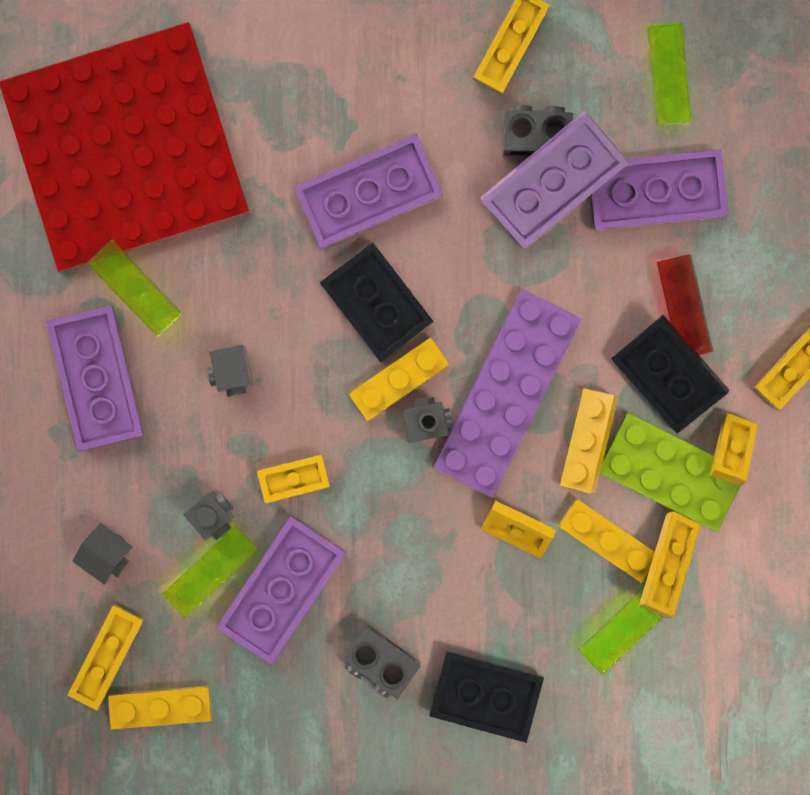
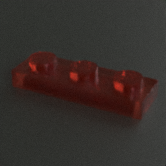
M692 254L657 262L670 323L699 355L714 352Z

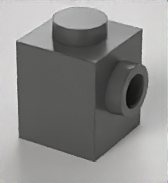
M238 345L210 351L212 366L207 367V373L211 387L216 386L218 392L226 391L227 397L247 393L246 387L253 386L246 347Z
M434 397L414 401V408L402 410L409 443L447 436V429L453 428L450 408L443 409L442 402L435 403Z
M214 491L208 493L183 514L204 540L212 536L215 540H218L232 528L228 522L235 517L231 513V510L234 508L222 493L217 496Z
M99 523L83 541L72 562L105 585L113 575L119 578L130 563L126 557L133 546L127 543L120 535L115 534Z

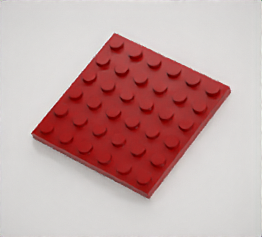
M189 22L0 81L2 95L58 272H65L250 213Z

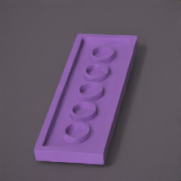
M521 290L433 466L434 469L492 498L494 497L582 318L526 290Z

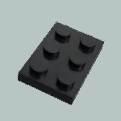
M373 242L320 282L380 362L384 361L434 323Z
M663 314L611 358L676 434L681 432L730 391Z
M446 650L429 717L527 743L544 677Z

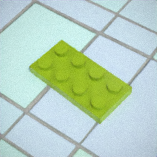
M630 413L625 414L604 456L600 472L601 475L717 533L741 487L710 475L714 459L713 455Z

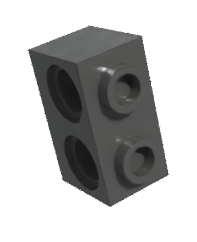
M513 105L512 110L506 109L504 114L502 155H532L551 139L546 134V126L557 124L563 129L573 120V113L565 112V108L559 106L546 107L545 111H532V106ZM518 122L525 123L530 129V134L523 138L517 137L512 131V126Z
M367 623L342 658L347 663L344 668L349 673L359 679L363 675L374 682L372 688L387 699L390 695L398 699L421 667L419 660ZM367 645L375 650L376 656L372 661L363 662L359 660L356 651L361 646ZM396 665L402 669L403 676L400 680L392 682L385 678L384 670L388 666Z

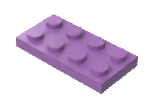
M584 110L482 195L481 201L525 249L626 167L629 162Z
M417 134L294 187L320 249H324L443 197V193Z
M721 149L627 159L629 164L590 195L594 231L729 216Z
M106 306L46 321L77 451L145 436L114 306Z
M290 516L216 629L272 665L347 552L293 516Z

